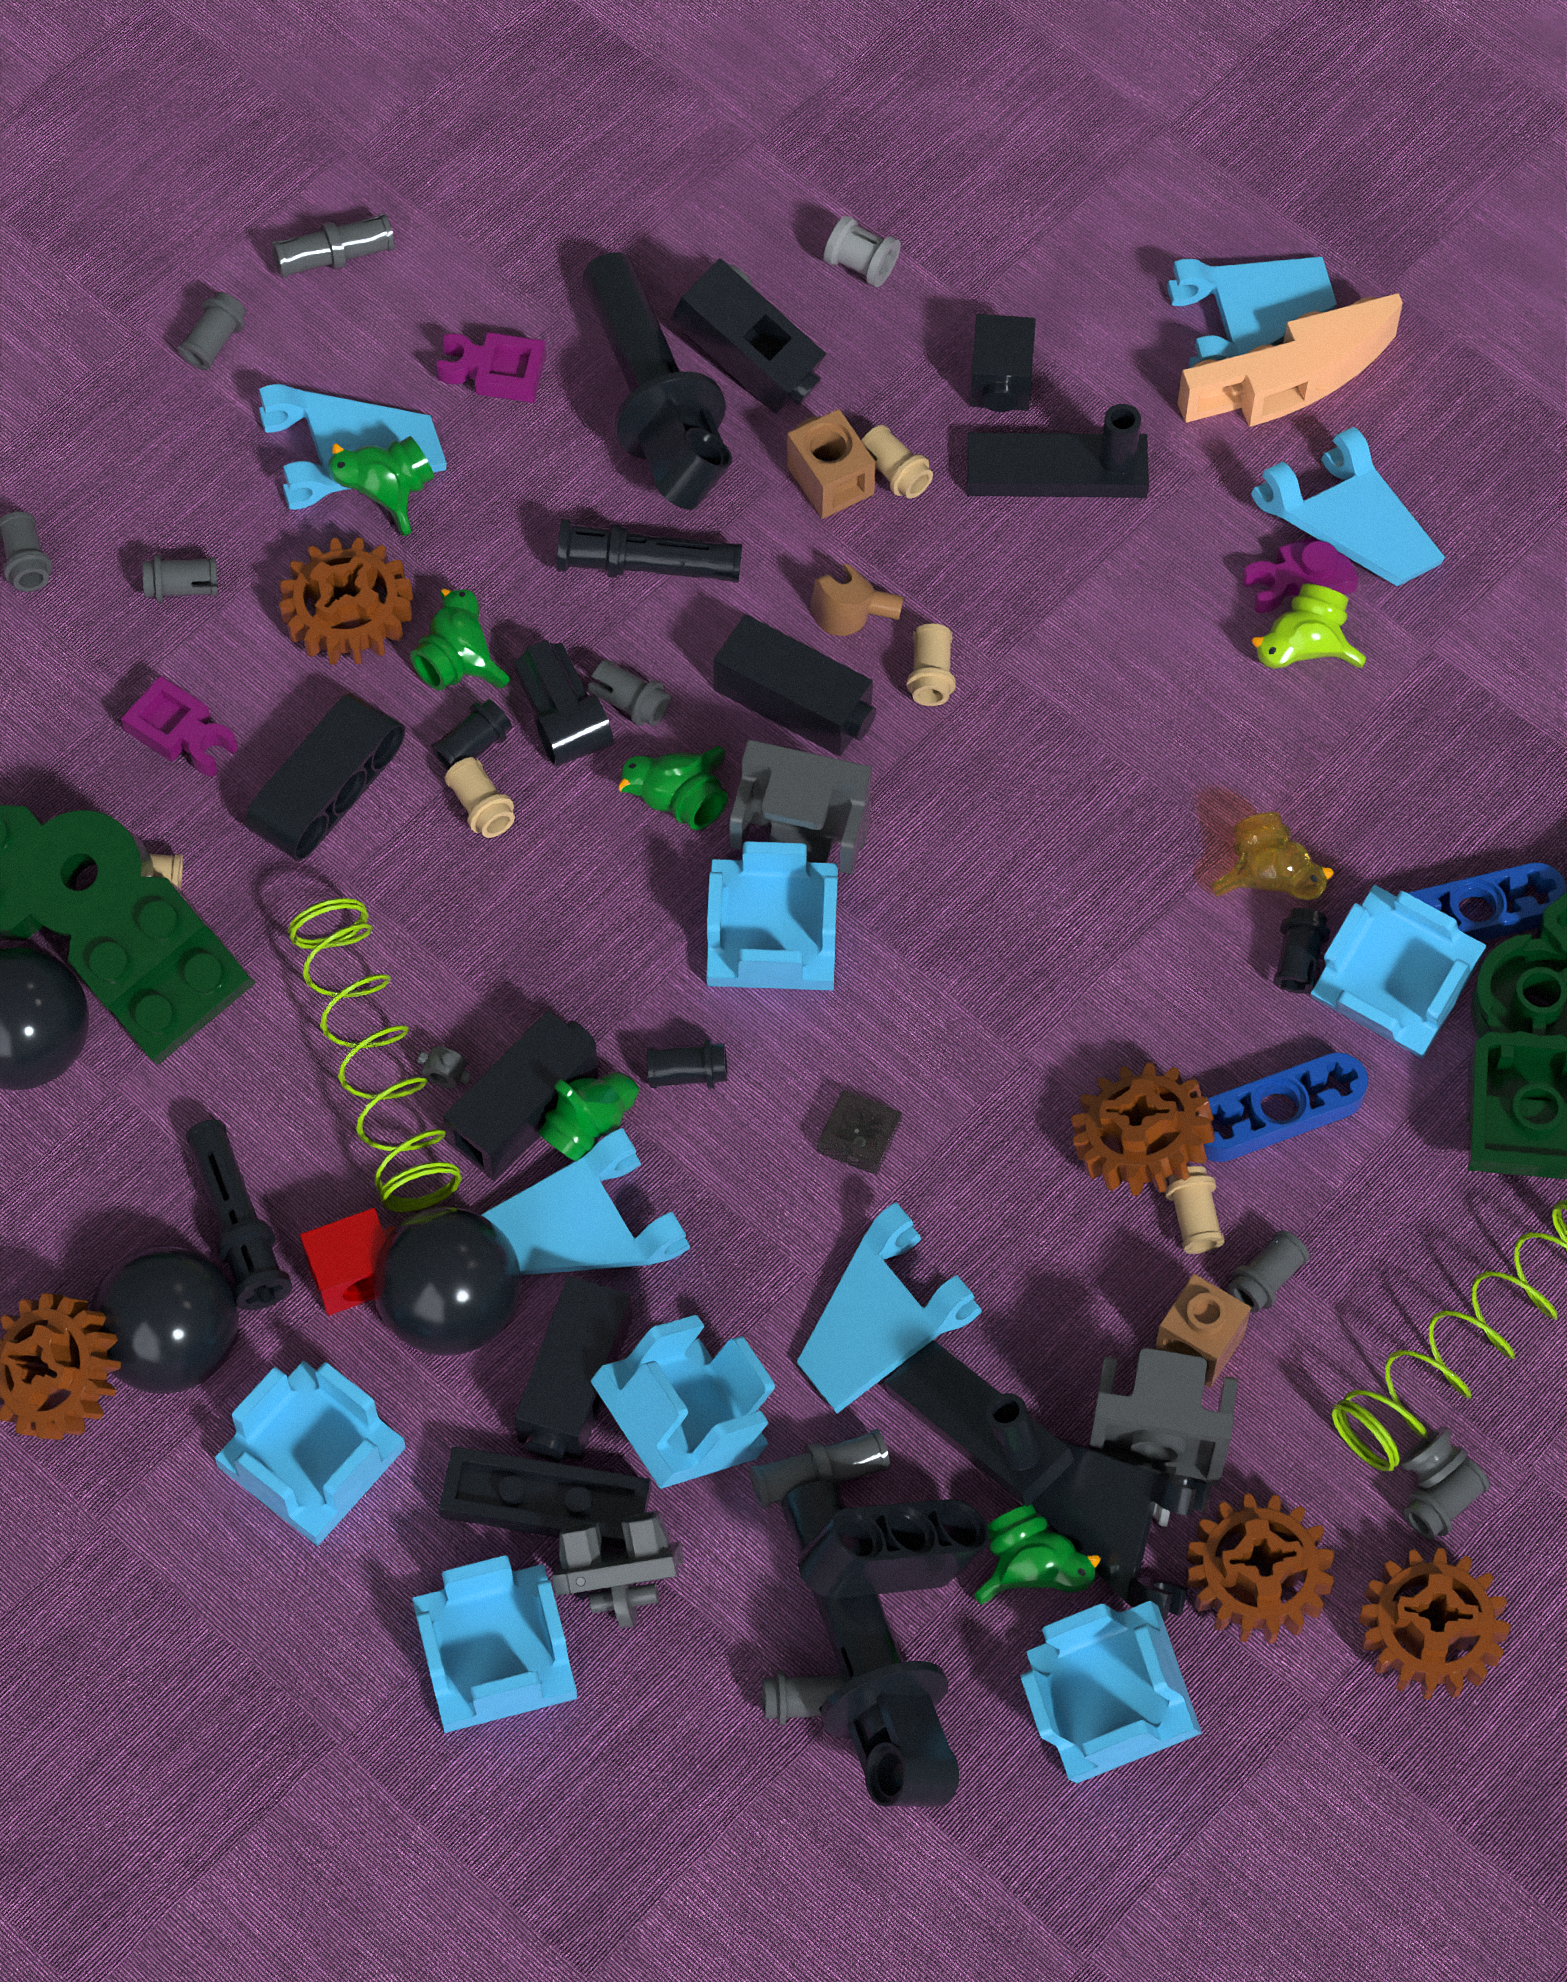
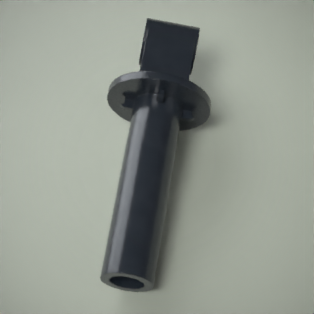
M622 253L601 255L591 261L585 268L583 282L631 392L617 411L614 422L615 434L626 452L648 461L657 489L669 502L683 509H696L732 463L731 453L723 443L718 431L726 411L725 398L719 385L710 377L696 372H680L632 260Z
M820 1480L801 1485L789 1492L781 1502V1509L798 1555L838 1511L846 1509L839 1488L832 1481ZM811 1589L845 1682L822 1706L820 1716L825 1730L832 1736L852 1739L865 1775L868 1793L876 1804L884 1807H942L947 1805L953 1799L958 1788L959 1767L954 1753L949 1748L935 1707L942 1701L948 1691L949 1685L945 1672L940 1666L931 1662H903L878 1594L834 1599L819 1595Z

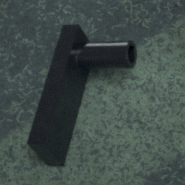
M1114 405L1105 414L1103 434L968 432L967 496L1147 498L1149 487L1147 434H1140L1141 415L1131 405Z
M934 1340L910 1357L884 1382L889 1395L1026 1507L1074 1462L1070 1448L1030 1417L1025 1402L1021 1397L1011 1393L1001 1394Z

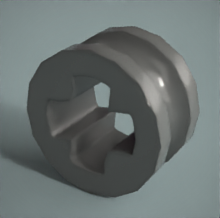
M1446 1426L1430 1433L1428 1439L1423 1438L1399 1462L1405 1471L1413 1470L1417 1473L1418 1478L1415 1483L1421 1491L1427 1490L1447 1477L1468 1455L1462 1445L1455 1447L1450 1443L1449 1439L1452 1433Z

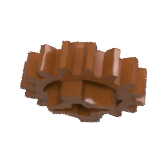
M359 537L355 539L351 549H343L339 539L332 538L330 543L331 551L324 554L315 546H310L308 548L310 562L306 565L293 560L290 563L292 579L281 580L280 583L283 601L279 602L282 620L283 623H287L291 641L294 643L304 640L306 654L310 657L315 656L322 649L327 650L329 663L333 665L337 664L342 653H350L355 665L362 664V651L369 648L381 657L385 654L383 639L387 637L391 640L401 641L403 638L401 622H410L413 617L410 579L405 578L403 563L400 559L388 562L386 547L383 545H379L371 553L365 552L363 538ZM379 585L387 595L385 604L379 601V595L376 590ZM308 598L314 600L316 614L313 617L306 608Z
M1147 1062L1142 1075L1133 1076L1131 1070L1126 1065L1120 1067L1121 1080L1115 1083L1102 1076L1097 1079L1100 1090L1098 1096L1090 1094L1081 1095L1079 1100L1083 1113L1072 1115L1071 1119L1076 1135L1072 1138L1078 1159L1084 1161L1088 1176L1093 1179L1103 1174L1108 1190L1114 1191L1123 1181L1129 1183L1132 1195L1139 1196L1144 1183L1153 1182L1155 1188L1161 1193L1166 1191V1177L1175 1175L1178 1179L1184 1181L1190 1177L1186 1165L1189 1161L1201 1164L1206 1162L1207 1156L1203 1144L1212 1143L1215 1139L1211 1121L1214 1119L1208 1097H1202L1199 1084L1195 1079L1182 1083L1179 1068L1173 1066L1162 1077L1157 1076L1154 1063Z
M41 1293L39 1301L31 1299L19 1301L21 1316L4 1314L0 1318L3 1328L7 1332L4 1338H0V1400L5 1402L0 1409V1420L16 1422V1433L50 1440H62L64 1434L81 1435L85 1433L83 1418L100 1420L104 1416L103 1410L97 1402L101 1395L115 1396L117 1389L108 1383L106 1379L108 1372H114L121 1368V1361L108 1358L107 1350L118 1339L116 1334L99 1332L106 1316L103 1312L87 1310L88 1301L64 1295Z
M1251 1493L1244 1495L1241 1511L1235 1512L1225 1501L1218 1504L1216 1512L1218 1524L1202 1518L1196 1532L1202 1542H1190L1186 1556L1187 1560L1196 1564V1566L1188 1569L1186 1585L1194 1588L1203 1587V1590L1196 1599V1609L1200 1612L1214 1607L1218 1611L1214 1628L1218 1631L1227 1627L1231 1621L1240 1625L1239 1640L1242 1642L1248 1641L1253 1628L1263 1630L1268 1644L1276 1642L1279 1626L1283 1624L1295 1636L1300 1634L1305 1623L1302 1612L1308 1616L1318 1618L1324 1606V1602L1319 1595L1330 1594L1334 1582L1333 1576L1322 1572L1332 1566L1335 1557L1334 1551L1316 1548L1322 1541L1325 1532L1322 1525L1305 1529L1301 1523L1306 1509L1301 1505L1292 1510L1289 1515L1280 1512L1281 1501L1280 1496L1277 1495L1271 1497L1267 1508H1257L1256 1501ZM1239 1533L1240 1540L1237 1547L1233 1550L1223 1551L1221 1557H1215L1221 1545L1227 1539ZM1277 1535H1280L1281 1537H1283L1284 1539H1286L1288 1542H1286L1285 1540H1283L1282 1538H1280V1537L1277 1536ZM1260 1560L1262 1569L1271 1571L1270 1576H1260L1256 1566H1249L1250 1561ZM1304 1579V1584L1298 1593L1287 1602L1281 1604L1280 1597L1284 1587L1296 1586L1298 1580ZM1230 1594H1234V1595L1237 1596L1239 1599H1241L1242 1601H1244L1246 1604H1244V1603L1238 1601L1237 1599H1235V1598H1234L1233 1596H1231Z
M1437 1548L1432 1562L1424 1563L1421 1555L1414 1549L1408 1552L1404 1570L1389 1560L1385 1563L1381 1573L1384 1583L1375 1580L1370 1581L1364 1596L1373 1604L1362 1605L1358 1616V1623L1374 1628L1364 1633L1361 1646L1363 1650L1379 1649L1381 1651L1374 1667L1378 1674L1386 1672L1392 1667L1399 1672L1396 1689L1403 1691L1414 1680L1421 1683L1423 1699H1431L1436 1685L1444 1684L1450 1696L1455 1698L1462 1691L1463 1677H1466L1471 1683L1479 1687L1488 1674L1484 1664L1497 1667L1504 1650L1497 1642L1506 1641L1511 1624L1495 1618L1504 1612L1507 1600L1504 1596L1488 1597L1487 1591L1494 1579L1490 1572L1476 1579L1468 1574L1472 1558L1465 1555L1456 1567L1447 1564L1445 1549ZM1423 1584V1590L1414 1597L1400 1596L1398 1602L1394 1601L1405 1590ZM1458 1594L1461 1595L1468 1602L1469 1605L1465 1604V1602L1458 1596ZM1425 1616H1437L1438 1627L1442 1628L1443 1631L1435 1632L1430 1630V1620L1425 1618ZM1398 1641L1403 1642L1413 1655L1408 1653ZM1469 1645H1475L1465 1656L1445 1663L1446 1655L1454 1649L1467 1650Z

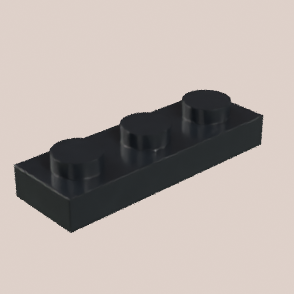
M452 1446L439 1505L440 1518L558 1538H560V1532L564 1526L589 1521L598 1522L602 1545L627 1549L622 1521L625 1517L633 1514L647 1512L651 1493V1479Z

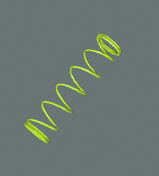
M352 898L328 899L313 904L301 911L290 923L288 929L289 937L292 944L303 949H313L304 964L303 977L306 984L318 993L334 997L322 1014L320 1026L324 1036L334 1043L353 1048L340 1065L338 1078L341 1086L353 1095L372 1099L358 1118L356 1130L359 1138L371 1147L391 1151L377 1169L374 1181L378 1192H380L379 1197L382 1205L394 1212L421 1210L448 1198L457 1190L462 1177L457 1166L448 1162L434 1161L405 1169L389 1179L384 1186L381 1183L382 1170L398 1152L416 1150L433 1145L442 1140L446 1132L442 1129L424 1131L398 1146L374 1143L365 1136L362 1128L364 1117L369 1109L380 1099H392L410 1095L421 1090L428 1081L424 1077L417 1076L404 1079L391 1085L379 1094L359 1092L347 1084L344 1076L346 1064L359 1049L380 1047L402 1039L408 1033L409 1028L405 1025L389 1026L374 1032L359 1043L339 1040L329 1032L326 1024L328 1013L342 997L363 996L384 988L390 982L391 977L390 975L380 973L370 975L355 981L340 992L321 989L312 982L309 975L310 962L318 951L323 948L345 946L366 938L373 930L372 925L366 923L369 915L365 904ZM343 908L356 909L361 912L359 918L352 925L342 928L330 936L315 939H305L296 936L298 928L319 914ZM363 928L367 929L365 932L354 937ZM385 979L374 987L352 991L356 987L370 981ZM403 1030L393 1037L371 1042L375 1038L389 1032ZM420 1082L418 1085L411 1087L409 1089L391 1093L392 1091L401 1088L405 1085ZM438 1134V1136H436V1137H434V1138H432V1139H430V1140L423 1141V1142L416 1143V1144H412V1143H414V1142H416V1141H419V1140H421V1139H423V1138H425V1137H429V1136H433V1135ZM434 1173H450L454 1175L442 1188L419 1198H401L390 1194L404 1183L424 1175Z
M1567 1199L1559 1201L1552 1210L1553 1223L1560 1238L1546 1233L1533 1232L1526 1233L1518 1238L1514 1249V1262L1519 1278L1503 1272L1486 1271L1476 1276L1472 1283V1303L1478 1319L1462 1312L1446 1310L1435 1313L1429 1322V1342L1435 1359L1416 1351L1398 1350L1390 1353L1385 1362V1379L1393 1401L1372 1391L1353 1390L1346 1393L1344 1399L1338 1401L1337 1405H1333L1332 1418L1335 1427L1348 1446L1362 1460L1381 1471H1393L1394 1467L1399 1464L1400 1456L1395 1442L1384 1426L1365 1408L1350 1401L1351 1398L1358 1395L1370 1396L1394 1408L1402 1415L1417 1435L1428 1439V1432L1425 1427L1403 1407L1393 1387L1390 1366L1395 1358L1402 1355H1410L1430 1363L1443 1372L1459 1394L1471 1399V1390L1454 1372L1445 1366L1437 1350L1433 1332L1438 1319L1444 1316H1456L1470 1321L1484 1330L1490 1341L1505 1357L1515 1359L1512 1347L1500 1334L1486 1324L1480 1311L1476 1293L1481 1280L1494 1276L1514 1282L1525 1289L1533 1303L1543 1314L1550 1319L1557 1320V1311L1554 1306L1540 1292L1528 1284L1520 1264L1519 1249L1524 1241L1535 1237L1555 1242L1567 1250V1224L1561 1211L1562 1209L1567 1210ZM1346 1412L1360 1420L1374 1434L1387 1453L1389 1461L1382 1459L1372 1452L1350 1428Z

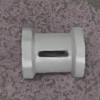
M845 215L839 220L831 233L825 247L824 261L834 266L840 263L867 276V283L877 288L886 281L893 270L899 256L901 242L893 236L883 239L859 227L856 219Z

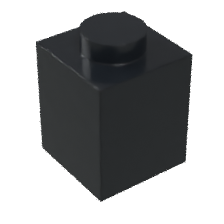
M976 314L970 407L987 408L995 412L1011 410L1029 411L1036 318Z

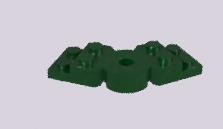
M0 805V940L26 941L43 926L58 936L70 940L68 955L70 964L102 1004L115 1014L153 1062L158 1065L256 983L185 894L167 878L152 877L154 876V868L148 850L133 833L117 820L100 812L77 810L63 813L44 823L39 816L26 806ZM97 865L98 874L95 882L89 888L77 891L76 879L79 873L86 867Z
M1566 892L1544 909L1536 932V938L1531 939L1532 934H1524L1505 940L1489 953L1481 966L1470 1005L1472 1023L1480 1039L1475 1042L1468 1063L1466 1122H1469V1171L1567 1179ZM1530 995L1540 996L1546 999L1551 1006H1535L1525 997Z

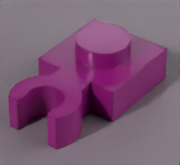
M487 332L484 346L474 345L469 338L461 334L451 333L444 335V354L459 356L461 359L455 362L438 360L436 365L438 380L447 384H461L469 379H475L476 394L535 403L546 358L545 341Z
M1315 537L1279 547L1276 560L1277 565L1268 561L1253 562L1244 568L1242 577L1244 587L1263 583L1271 588L1268 591L1256 594L1254 608L1257 613L1271 612L1281 605L1285 597L1294 595V597L1298 596L1303 584L1324 586L1345 595L1356 591L1359 579L1347 556L1338 552L1331 544L1320 541Z
M161 675L121 718L125 732L169 761L173 762L183 750L191 755L192 763L196 770L206 776L213 777L218 772L215 759L204 753L209 747L221 746L232 754L238 749L235 736L228 727L217 723L207 724L211 720L207 705Z

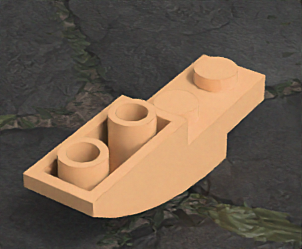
M1399 293L1381 298L1366 297L1350 306L1323 313L1319 311L1305 313L1296 320L1287 322L1284 341L1281 345H1262L1243 355L1219 361L1208 359L1195 364L1192 368L1182 370L1177 404L1185 423L1241 408L1248 426L1252 427L1309 406L1336 391L1361 373L1396 337L1403 304Z

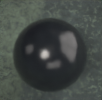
M29 948L0 949V1089H31L56 1079L76 1061L88 1035L89 1008L86 996L77 978L63 963L54 957Z
M455 1207L428 1209L409 1217L399 1224L383 1243L378 1253L375 1273L373 1275L375 1303L380 1316L388 1328L401 1341L414 1349L440 1356L468 1353L481 1348L497 1337L511 1320L521 1291L519 1261L506 1235L494 1223L482 1215Z
M176 1246L148 1247L122 1258L110 1268L99 1282L90 1306V1311L103 1312L106 1316L99 1332L116 1334L118 1339L107 1350V1355L110 1359L121 1361V1368L111 1373L126 1385L148 1393H177L191 1389L208 1380L223 1366L229 1357L238 1332V1307L227 1278L207 1258L194 1251Z

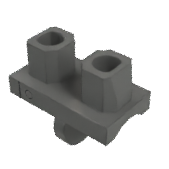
M660 1511L638 1513L625 1517L622 1521L627 1550L604 1554L598 1522L589 1521L564 1526L560 1532L559 1540L561 1563L552 1575L556 1596L611 1587V1590L589 1594L592 1614L615 1610L621 1629L635 1627L637 1625V1606L659 1603V1591L656 1583L633 1586V1583L676 1577L678 1565L684 1562L681 1541L670 1543L669 1533Z

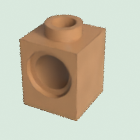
M840 409L822 417H810L797 425L793 431L787 433V467L822 519L874 495L875 460ZM821 458H834V459H836V460H835V461H829V462H827V461H822V460H819V459H821Z
M1193 1274L1160 1324L1155 1350L1204 1358L1207 1361L1204 1385L1211 1389L1244 1338L1251 1306L1198 1275Z

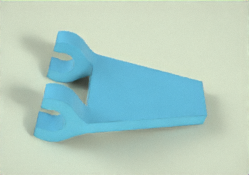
M1323 257L1215 267L1206 265L1196 259H1182L1175 261L1173 265L1176 280H1169L1167 283V290L1173 306L1190 305L1214 294L1228 339L1227 341L1219 336L1197 338L1195 348L1198 357H1190L1188 362L1190 368L1208 359L1219 361L1243 355L1262 345L1277 346L1284 341L1288 321L1296 320L1308 312L1319 311L1323 313L1335 310L1337 305Z
M282 384L268 385L259 389V396L263 406L259 407V416L264 432L282 431L305 417L321 465H317L307 461H298L283 466L287 484H283V492L289 509L306 508L330 493L351 489L333 481L328 473V463L333 454L332 446L335 443L348 450H356L363 445L370 444L386 449L391 441L396 440L400 442L411 436L427 458L433 473L446 470L447 463L431 415L303 391Z
M1354 426L1337 434L1333 439L1337 447L1324 453L1321 458L1324 466L1333 476L1345 481L1307 500H1303L1295 473L1282 461L1266 469L1262 474L1266 482L1255 487L1251 492L1255 503L1266 513L1283 518L1318 540L1331 544L1338 552L1397 587L1441 565L1446 558L1376 471L1371 460L1367 441Z
M623 1128L605 1136L590 1152L577 1162H573L481 1214L494 1223L509 1239L517 1255L521 1275L652 1265L674 1259L691 1248L685 1238L686 1234L673 1212L659 1217L649 1224L639 1236L633 1237L603 1187L601 1181L621 1177L641 1165L640 1160L635 1154L636 1150Z
M897 1202L883 1210L864 1235L797 1360L801 1370L836 1414L940 1334L967 1325L982 1312L979 1305L974 1301L973 1293L958 1275L942 1284L934 1293L925 1308L922 1307L884 1262V1259L907 1252L921 1240L920 1235L913 1228L912 1220Z

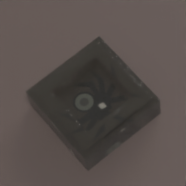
M842 1089L817 1143V1153L877 1176L902 1122V1112Z

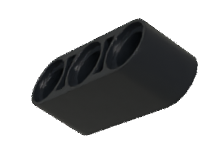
M346 694L332 707L253 799L245 817L246 828L296 861H302L307 858L391 762L403 742L405 726L357 694Z
M956 1499L846 1508L838 1511L798 1555L797 1565L806 1585L815 1593L826 1598L839 1599L941 1588L948 1585L986 1546L989 1541V1530L986 1521L974 1507Z

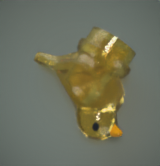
M1266 812L1248 817L1233 827V834L1236 840L1233 843V848L1240 859L1234 868L1215 881L1211 888L1215 897L1243 887L1286 892L1298 899L1310 901L1317 899L1323 893L1327 880L1334 872L1331 868H1324L1314 863L1310 852L1301 843L1291 840V830L1287 825L1283 824L1279 813Z

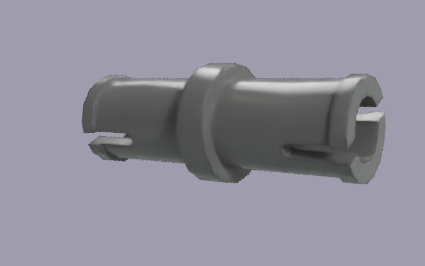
M381 213L375 217L336 226L333 221L323 223L320 226V231L281 241L275 240L271 242L277 271L283 279L288 277V275L330 265L333 270L346 266L347 260L385 250H394L395 243L388 217L385 216V213Z
M874 1429L870 1433L827 1446H823L820 1441L805 1445V1452L764 1465L751 1466L749 1473L754 1494L760 1507L763 1509L769 1507L770 1504L782 1501L789 1492L810 1482L827 1480L839 1484L875 1472L888 1471L890 1459L882 1434L878 1429Z

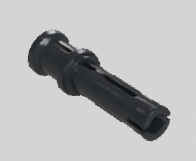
M562 517L556 571L566 573L569 567L606 571L608 577L617 578L618 575L623 576L624 570L643 571L739 583L742 543H717L696 539L628 533V527H623L622 523H613L610 528L573 525L571 518Z
M215 1119L200 1122L187 1131L185 1138L187 1144L189 1143L206 1194L221 1231L217 1239L216 1248L220 1260L229 1263L237 1286L233 1295L237 1307L243 1310H258L272 1306L283 1300L290 1294L293 1288L289 1274L279 1269L272 1250L276 1241L274 1233L269 1225L257 1218L243 1175L240 1172L227 1137L225 1124L221 1120Z

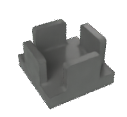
M748 739L742 759V778L730 816V847L743 850V843L746 841L750 824L769 827L771 832L768 842L806 844L807 861L812 863H828L832 846L840 843V872L853 875L860 848L864 849L870 828L872 767Z
M1144 1348L1139 1353L1133 1394L1122 1396L1112 1394L1118 1358L1104 1356L1089 1447L1140 1465L1143 1462L1152 1463V1468L1161 1472L1165 1471L1168 1466L1177 1467V1475L1200 1479L1212 1484V1486L1219 1487L1231 1441L1238 1378L1224 1377L1218 1411L1204 1409L1201 1405L1207 1361L1204 1358Z

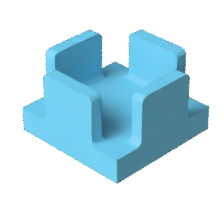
M744 842L742 860L712 859V872L709 874L707 917V986L834 990L838 863L808 862L806 844L778 842Z
M1374 884L1362 906L1357 903L1354 904L1324 956L1326 967L1310 994L1316 1001L1424 1059L1484 956L1487 947L1480 941L1461 932L1458 929L1457 921L1447 914L1402 890L1395 896Z
M698 1315L652 1327L627 1358L602 1365L590 1381L660 1489L755 1460L769 1445L762 1434L763 1429L769 1422L762 1411H756L775 1388L773 1380L743 1336L729 1339L715 1358L712 1359L699 1338L696 1339L705 1327Z
M303 1360L288 1378L284 1372L274 1367L234 1410L232 1419L236 1434L217 1454L215 1461L219 1469L318 1547L404 1451L406 1446L404 1438L379 1419L375 1401L328 1363L324 1362L316 1370Z
M500 1556L443 1571L441 1574L444 1589L412 1597L444 1733L578 1699L562 1624L551 1582L547 1578L544 1564L512 1571L508 1556Z
M1152 1601L1145 1602L1123 1612H1116L1105 1604H1098L1044 1626L1042 1632L1046 1643L1026 1651L1032 1670L1020 1676L1038 1732L1042 1739L1058 1748L1067 1777L1076 1784L1202 1734L1159 1607Z

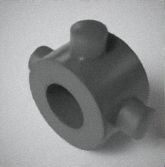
M436 1046L431 1049L430 1053L421 1051L417 1058V1062L424 1065L421 1071L422 1075L438 1086L453 1089L457 1087L459 1082L467 1085L472 1073L465 1070L467 1065L465 1058L451 1049Z

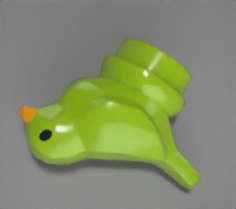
M1303 584L1299 595L1292 599V610L1281 614L1272 624L1268 634L1263 637L1252 638L1251 642L1257 649L1259 661L1265 667L1277 669L1287 667L1296 661L1336 657L1357 668H1362L1366 657L1347 642L1340 628L1348 617L1345 610L1349 599L1345 595L1324 586Z

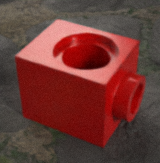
M375 1207L300 1234L305 1258L327 1316L374 1299L373 1275L375 1273L378 1253L388 1235L395 1229L394 1225L385 1229L382 1228Z

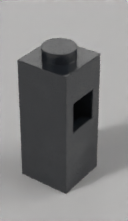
M721 258L681 297L670 318L673 323L774 414H777L790 399L799 406L822 380L815 371L826 356V353Z
M747 614L743 616L713 659L714 691L839 757L853 738L858 741L864 738L875 719L877 709L872 706V679Z
M548 1010L443 1115L447 1143L495 1182L540 1136L538 1131L546 1121L545 1114L549 1110L556 1108L559 1095L553 1087L557 1081L561 1079L569 1084L581 1078L596 1079L599 1076L597 1045L593 1037L577 1022L569 1020L565 1024Z
M567 1275L515 1416L518 1442L525 1443L526 1449L531 1453L555 1461L562 1460L563 1456L582 1460L603 1402L590 1381L602 1365L618 1361L633 1319L631 1294Z

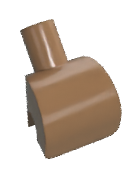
M850 564L843 565V571L847 574L843 584L835 581L829 574L815 580L811 612L819 627L829 634L837 636L854 634L864 627L869 614L896 620L900 618L904 596L874 590L870 582Z

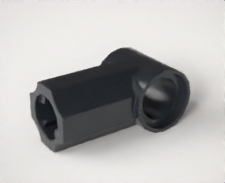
M545 640L527 647L525 653L514 661L515 673L536 714L535 722L541 742L554 767L613 745V734L606 713L597 696L593 693L587 694L563 644L550 643Z

